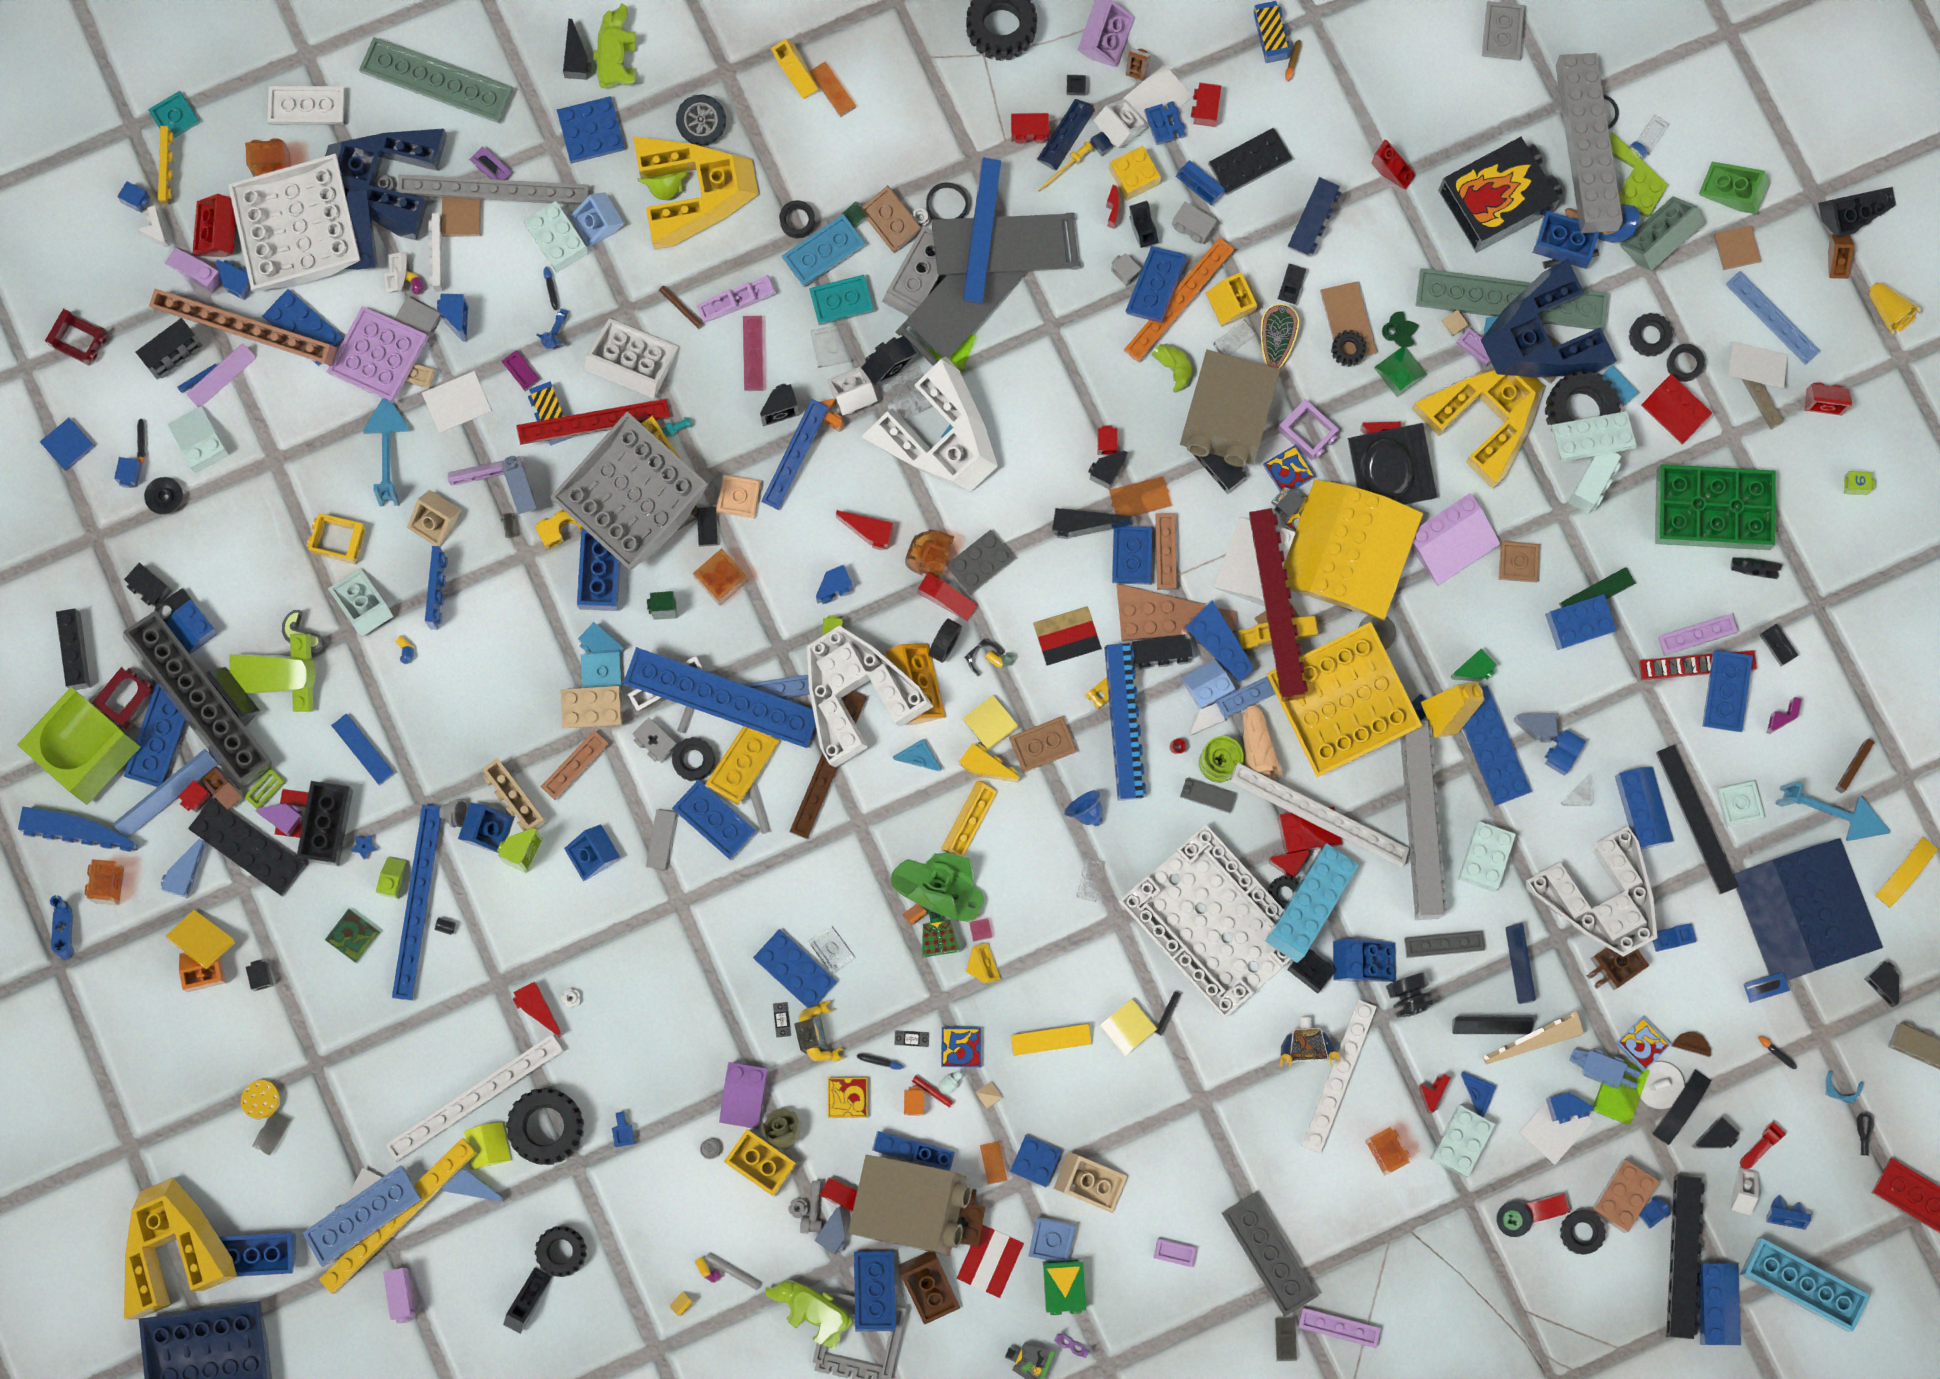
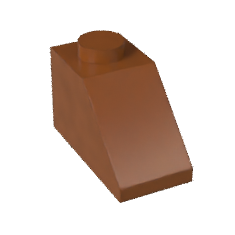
M1831 234L1828 248L1829 278L1848 279L1854 249V243L1850 235L1836 237L1834 234Z
M216 767L201 779L213 796L227 810L231 806L236 805L242 797Z

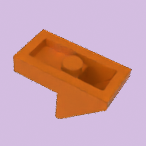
M836 399L820 401V403L829 407L823 422L840 432L844 426L842 417L835 412L830 413L836 405Z

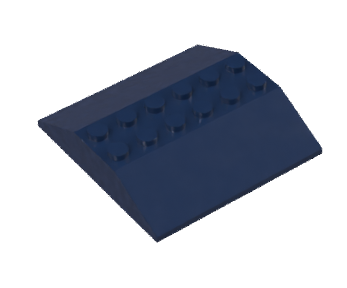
M1841 838L1815 845L1733 874L1738 888H1736L1769 976L1784 972L1786 980L1789 981L1883 948Z
M260 1301L139 1319L144 1379H272L268 1339Z

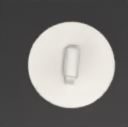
M1653 1062L1644 1072L1641 1070V1075L1637 1078L1636 1083L1637 1092L1642 1101L1656 1109L1670 1108L1684 1088V1080L1679 1070L1666 1062Z

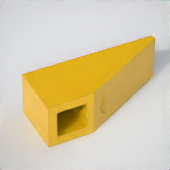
M785 38L770 48L777 62L803 99L819 90L793 41Z
M972 743L959 760V765L973 776L1017 783L1020 778L1017 776L1018 772L1010 766L1006 768L1002 765L1003 761L995 755L991 757L986 753L987 749L980 744L976 746Z

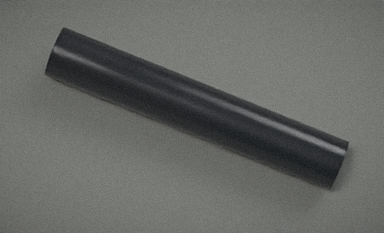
M1173 992L1157 1026L1158 1029L1154 1032L1155 1034L1162 1036L1181 996L1180 993Z

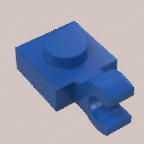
M624 1112L616 1113L618 1127L612 1128L614 1146L621 1147L635 1144L632 1124L626 1125Z

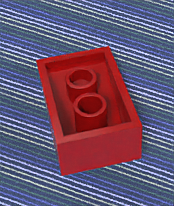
M1328 807L1329 809L1335 811V807ZM1291 812L1280 814L1277 818L1285 854L1305 850H1319L1326 843L1331 847L1343 845L1340 836Z

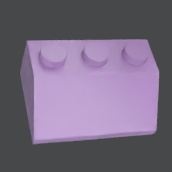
M1095 0L1077 50L1091 60L1117 67L1134 16L1113 0Z

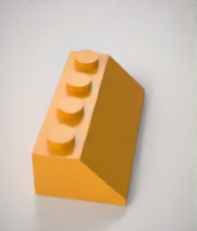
M900 644L885 651L887 659L916 683L933 704L932 708L905 725H917L945 718L946 715L932 658L928 655V644Z

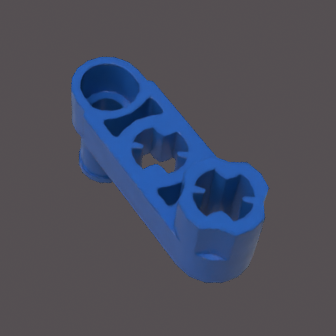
M54 895L50 899V904L54 907L51 949L62 960H67L74 954V948L72 947V908L61 896L57 895L56 897ZM65 925L66 928H63L62 932H60L59 928Z

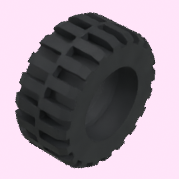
M972 0L970 7L967 9L966 32L970 38L971 45L976 46V51L980 54L984 52L985 57L989 59L993 56L996 57L995 60L1001 61L1003 57H1006V60H1010L1013 55L1016 57L1022 55V50L1027 51L1030 48V43H1033L1035 39L1037 13L1034 3H1031V0ZM1005 10L1018 18L1019 27L1010 34L997 35L985 27L984 19L994 11Z
M1580 370L1576 371L1573 375L1572 373L1565 375L1563 379L1556 383L1547 397L1545 403L1547 405L1545 407V415L1548 416L1546 418L1547 425L1575 421L1566 409L1567 399L1574 394H1584L1591 397L1599 407V416L1620 413L1621 408L1619 405L1621 400L1620 397H1616L1618 393L1616 387L1612 389L1610 386L1612 382L1609 379L1604 381L1602 379L1603 375L1599 373L1597 376L1592 375L1593 371L1587 370L1585 374H1582Z
M550 1088L533 1089L529 1093H524L518 1101L514 1102L512 1110H509L508 1122H506L508 1140H510L512 1148L518 1155L529 1162L538 1165H554V1163H560L568 1156L570 1157L574 1153L573 1151L579 1147L581 1137L584 1134L582 1112L574 1100L563 1092ZM541 1108L556 1110L564 1122V1130L561 1137L550 1145L536 1144L527 1133L529 1117L533 1112Z

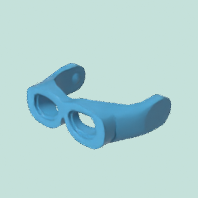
M1829 1070L1826 1076L1825 1095L1854 1104V1101L1862 1091L1863 1082H1859L1854 1095L1841 1096L1831 1085L1832 1071Z

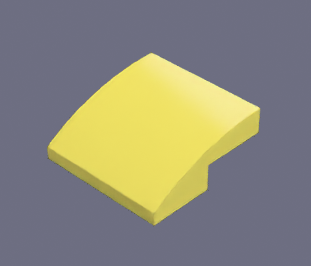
M993 695L962 718L987 750L1018 728L1012 717Z
M1133 998L1100 1025L1125 1056L1158 1029Z

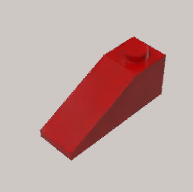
M839 510L836 511V518L866 543L872 545V548L877 550L888 549L893 530L892 522Z
M928 572L918 587L919 595L967 622L977 607V604Z
M535 981L513 992L515 995L513 1001L517 1009L521 1008L558 1037L563 1036Z

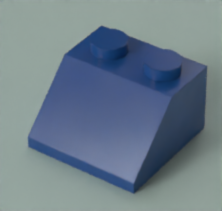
M441 293L440 300H437V311H439L440 317L443 318L445 324L463 342H467L469 305L464 294Z
M191 599L178 608L166 623L190 655L218 634Z
M470 802L458 839L473 846L499 853L497 849L501 841L505 842L513 817L484 804Z
M601 824L584 830L564 848L583 881L608 868L620 858Z

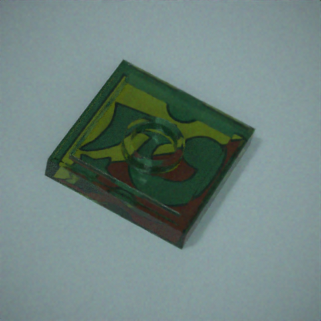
M348 908L325 938V941L357 964L380 934V931Z

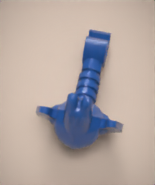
M561 308L560 312H557L555 324L549 333L536 334V336L540 337L541 343L546 349H552L558 345L564 346L565 343L560 342L556 335L562 323L566 320L567 310Z

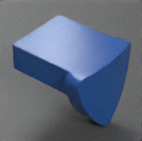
M1653 1197L1652 1201L1639 1214V1217L1649 1229L1663 1218L1670 1216L1668 1205L1658 1197Z

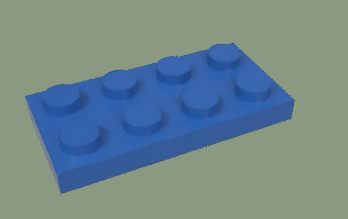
M1151 246L1125 310L1126 314L1162 323L1187 261V255Z
M289 289L262 315L273 327L337 347L344 340L341 334ZM312 360L317 366L321 364L320 362Z
M432 546L425 623L432 630H438V624L442 623V613L439 612L440 606L444 604V594H441L442 587H445L446 576L443 575V572L448 564V557H445V552L442 551L440 546Z
M1713 650L1702 727L1742 732L1753 656Z
M697 780L672 807L679 816L729 860L756 833L754 828L700 780Z
M780 929L753 957L759 965L806 1008L816 1006L837 983L832 976Z
M894 1251L854 1252L855 1332L896 1330Z

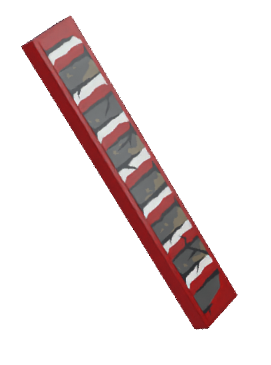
M1755 650L1731 652L1753 656L1751 671L1757 670ZM1712 654L1640 660L1641 680L1709 675Z

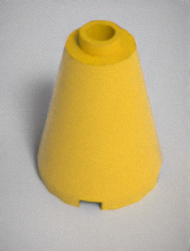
M1877 282L1869 289L1868 295L1891 334H1895V330L1900 332L1908 327L1916 319L1914 316L1916 311L1918 313L1921 311V308L1916 303L1883 282Z

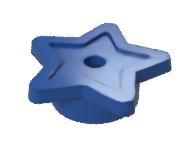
M372 835L365 838L356 836V845L351 851L360 853L365 860L370 852L377 850L372 844Z

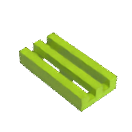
M270 768L244 798L256 809L261 808L281 788L285 781ZM271 775H273L274 777L265 785V787L253 799H251L250 797L263 785V783ZM278 780V782L275 784V786H274V787L262 798V800L257 804L256 802H257V801L265 794V792Z

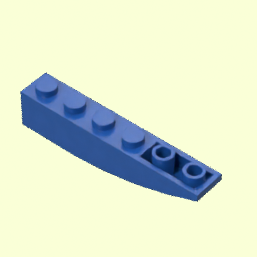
M22 806L18 830L24 832V836L35 837L37 834L43 835L42 838L47 840H54L57 837L62 838V841L67 843H74V840L81 841L82 845L93 846V843L101 844L100 847L112 849V846L120 847L119 850L131 852L132 849L138 850V845L98 823L62 812Z

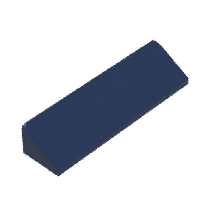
M1078 99L1073 101L1038 156L1037 161L1053 170H1058L1094 113V109L1089 103Z
M1522 923L1507 926L1505 930L1518 1004L1534 1002L1536 997L1524 926Z

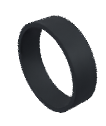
M944 182L937 184L929 191L926 199V208L932 220L940 218L931 212L928 203L933 193L942 188L954 189L963 196L965 208L954 219L965 216L968 199L960 186Z

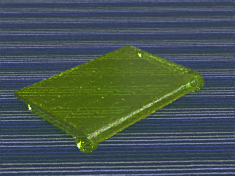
M1624 1061L1627 1067L1641 1073L1639 1078L1626 1073L1623 1075L1624 1079L1636 1083V1088L1632 1089L1620 1084L1619 1088L1615 1089L1601 1083L1593 1105V1112L1630 1126L1650 1070L1646 1069L1643 1072L1637 1065Z

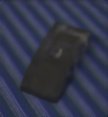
M276 1111L267 1119L252 1147L270 1156L291 1119Z
M1275 1318L1276 1362L1297 1361L1295 1318Z

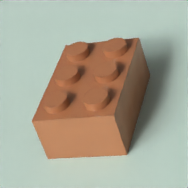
M1622 1160L1590 1211L1596 1213L1597 1216L1623 1233L1629 1232L1660 1181L1629 1161Z

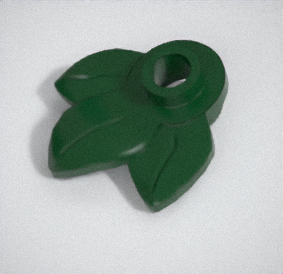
M1403 311L1396 312L1391 315L1389 323L1383 326L1382 336L1388 341H1394L1400 347H1411L1414 345L1411 336L1417 331L1419 325L1405 320ZM1388 330L1394 331V334L1390 335Z

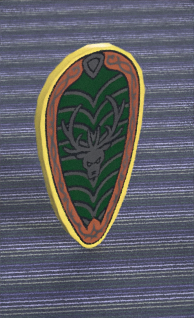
M1275 304L1269 307L1264 312L1261 320L1263 358L1266 366L1277 369L1287 360L1299 328V318L1296 311L1285 304Z

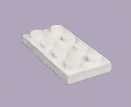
M269 86L268 124L344 125L345 88L344 86Z

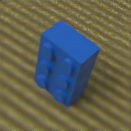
M1546 210L1532 253L1561 262L1568 259L1571 265L1587 269L1592 259L1599 232L1581 233L1579 220Z
M1604 594L1545 614L1557 650L1617 631Z

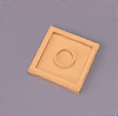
M723 474L716 512L754 519L761 481Z

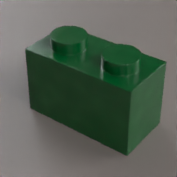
M673 591L650 593V599H647V610H649V614H652L654 620L677 618L676 598Z

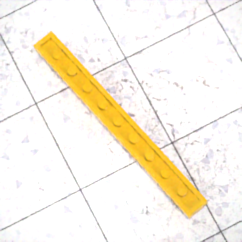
M461 1138L414 1185L422 1198L421 1201L348 1250L319 1278L331 1294H335L477 1153L464 1138Z

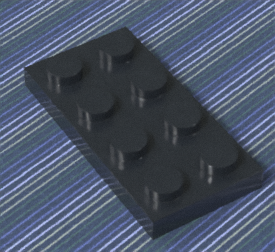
M1273 127L1209 161L1208 165L1220 185L1225 189L1226 195H1229L1291 162L1292 157Z

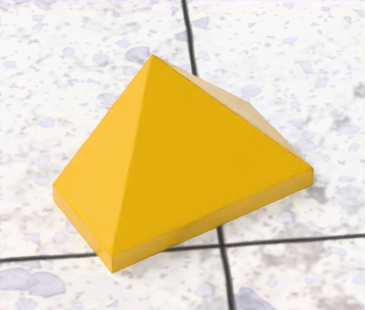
M988 943L972 947L966 968L967 973L985 984L1001 980Z

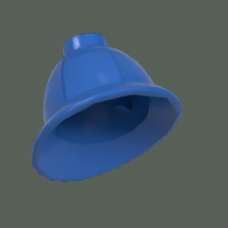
M1092 790L1081 795L1067 806L1064 814L1067 817L1076 818L1085 825L1093 824L1095 827L1100 825L1103 821L1101 817L1102 805L1099 800L1100 792Z

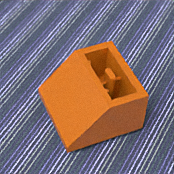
M179 954V974L184 991L191 992L226 983L221 956L209 968L205 969L187 954Z

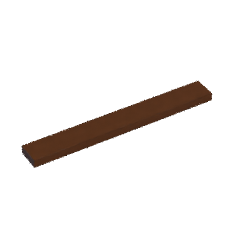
M852 691L847 694L844 705L856 724L867 697ZM823 753L789 831L807 840L838 766L830 765Z

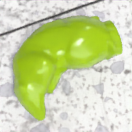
M1160 343L1151 355L1163 366L1173 371V380L1176 381L1173 392H1178L1189 384L1193 374L1191 363L1187 355L1177 347L1167 343L1164 345Z

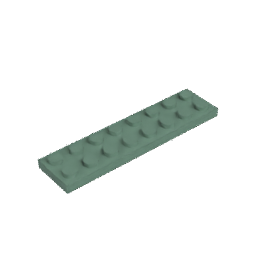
M373 37L359 69L360 73L496 123L500 122L513 91L512 87Z

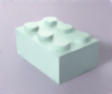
M556 201L524 220L527 230L556 273L588 254L586 245Z
M1615 452L1593 456L1568 504L1587 514L1591 509L1595 511L1604 497L1601 493L1604 494L1612 482L1611 478L1617 473L1622 464L1619 462L1621 456Z
M1478 821L1475 824L1458 880L1493 892L1498 890L1516 834Z
M1459 1105L1456 1107L1430 1160L1463 1178L1469 1177L1495 1124Z

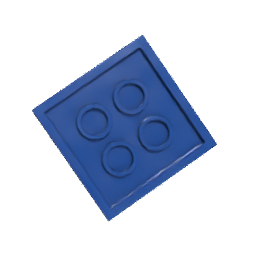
M611 96L557 109L571 164L625 150Z

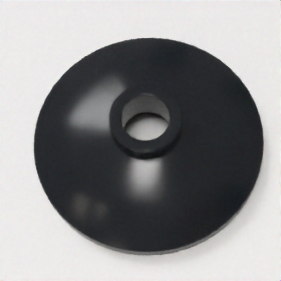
M159 477L151 481L146 487L144 500L152 512L166 515L179 508L183 500V491L179 483L174 479ZM168 495L167 500H162V497Z

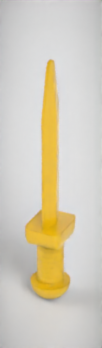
M1084 142V145L1077 152H1072L1070 154L1071 160L1056 172L1038 192L1050 184L1073 162L1078 164L1081 157L1088 151H1092L1093 145L1090 142Z

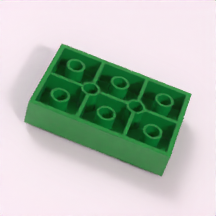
M1661 464L1656 470L1655 544L1770 550L1775 545L1776 470Z

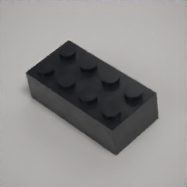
M317 781L310 782L296 856L300 861L339 866L353 790L349 786Z

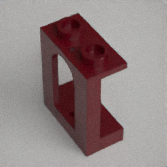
M63 308L45 342L49 347L89 366L91 362L96 360L97 351L100 346L105 344L108 333L104 328H98L72 315L70 311ZM69 326L94 337L86 353L61 342Z
M120 667L92 704L124 729H127L131 724L128 722L147 697L150 694L153 695L151 690L153 686L144 679L142 682L136 678L138 674L130 668L125 670ZM132 679L137 683L138 690L121 713L118 714L107 706L105 702L124 680Z

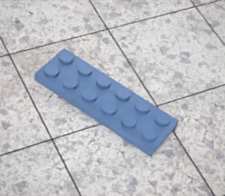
M400 1165L303 1232V1235L320 1266L325 1267L421 1201L422 1198L405 1168Z

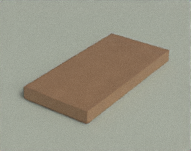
M1358 281L1321 289L1320 293L1333 341L1338 333H1343L1344 330H1347V332L1353 330V333L1357 331L1359 336L1362 335L1364 337L1363 340L1367 343L1364 356L1376 354ZM1345 342L1342 345V351L1347 355H1351L1356 352V347L1352 342Z

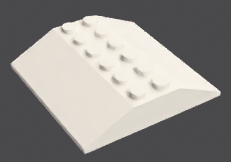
M337 154L228 184L252 291L300 285L331 276L360 261Z

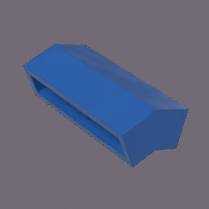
M1190 160L1180 168L1175 176L1211 206L1225 192L1221 185Z

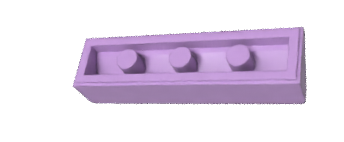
M242 343L187 392V396L198 408L203 406L256 359L255 356Z
M520 456L524 469H526L524 458ZM505 460L451 471L448 473V481L450 485L454 486L504 475L502 462Z

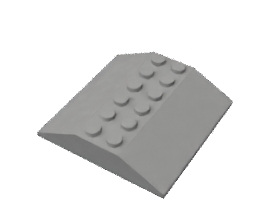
M626 412L550 498L631 571L661 548L686 521L708 484L630 413Z

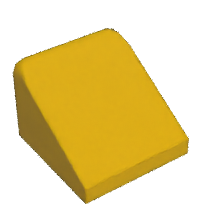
M682 1292L670 1304V1308L678 1316H681L691 1306L693 1301Z

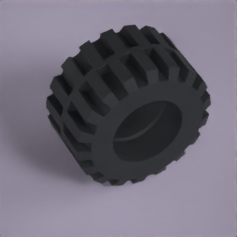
M555 1226L547 1229L543 1235H540L539 1241L536 1242V1261L540 1268L549 1275L556 1277L571 1276L573 1273L578 1272L585 1263L587 1246L584 1243L583 1237L572 1228ZM557 1240H566L572 1246L571 1258L562 1264L554 1262L549 1254L551 1245Z

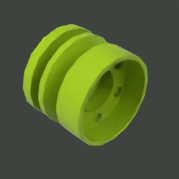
M1218 736L1211 739L1199 756L1198 765L1201 773L1212 782L1222 783L1229 781L1237 763L1242 764L1243 762L1242 748L1236 740L1227 736ZM1218 758L1221 759V762H1222L1221 765L1218 764V761H1217Z

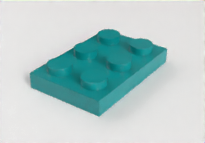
M864 274L809 288L818 325L874 312Z

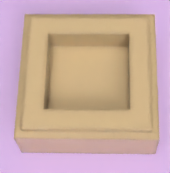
M1457 310L1441 321L1451 336L1468 327V323Z

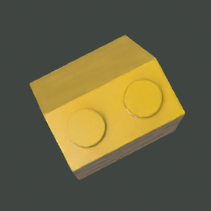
M1478 682L1456 685L1422 701L1421 704L1429 725L1432 727L1434 737L1440 738L1458 734L1485 699L1483 697V690Z

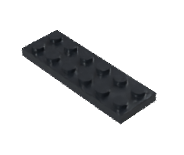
M212 797L188 828L282 897L306 866L229 809L227 810Z

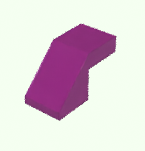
M1792 698L1789 702L1787 714L1776 711L1772 713L1766 733L1771 734L1794 721L1798 717L1802 699Z

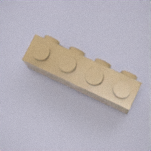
M498 758L482 769L485 773L483 779L489 786L494 785L497 789L494 792L500 801H506L508 806L505 808L512 817L516 815L520 821L517 824L523 831L531 828L538 829L546 823Z

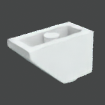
M1739 1167L1732 1193L1731 1210L1751 1215L1758 1201V1172Z

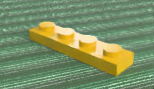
M160 126L158 201L161 205H168V200L172 199V189L169 188V181H172V169H169L170 162H173V151H170V144H173L174 136L168 126Z

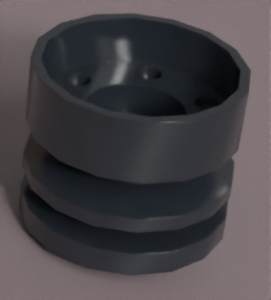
M1425 972L1386 985L1389 997H1399L1400 999L1399 1002L1393 1005V1008L1403 1007V1010L1395 1013L1397 1018L1420 1014L1436 1004L1435 999L1425 1001V998L1433 995L1432 992L1423 993L1421 990L1429 985Z

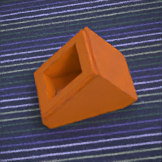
M915 904L903 916L913 926L926 916V910L919 904Z

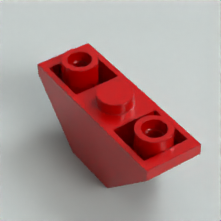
M1384 139L1374 154L1371 164L1380 175L1402 189H1406L1416 174L1388 140Z

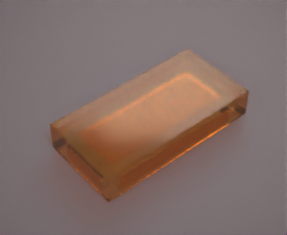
M999 1141L980 1145L988 1185L1007 1181Z

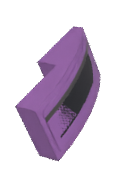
M483 146L469 159L482 173H485L492 180H504L511 173L508 168Z

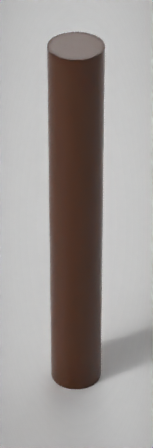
M664 285L659 289L698 329L703 327L704 324Z

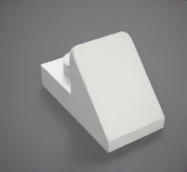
M155 205L148 207L149 214L146 215L149 226L140 228L138 231L143 237L163 247H167L168 243L159 211Z

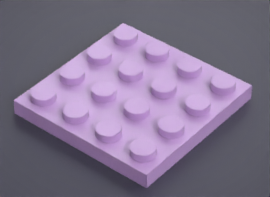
M362 306L339 347L332 365L329 366L326 372L394 403L429 336Z

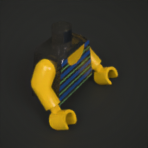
M831 1001L822 1002L818 1006L802 1010L799 1021L794 1023L800 1050L807 1054L812 1061H829L831 1059L833 1062H838L845 1058L838 1055L839 1052L843 1051L842 1048H837L831 1052L828 1050L820 1013L827 1014L833 1012V1009L828 1010L827 1004L831 1003Z

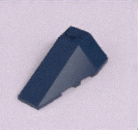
M367 189L348 191L346 200L360 261L345 269L376 268L378 261Z

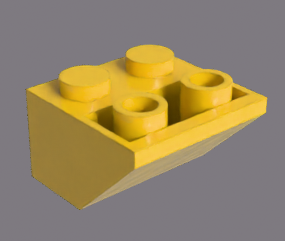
M1242 272L1222 280L1205 293L1220 326L1250 315L1257 308V303Z

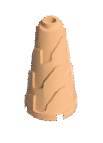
M1249 706L1243 714V765L1272 780H1276V774L1279 777L1282 776V768L1279 765L1278 757L1267 729L1264 713H1262L1258 706Z

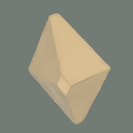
M992 1082L975 1092L986 1109L1003 1098Z

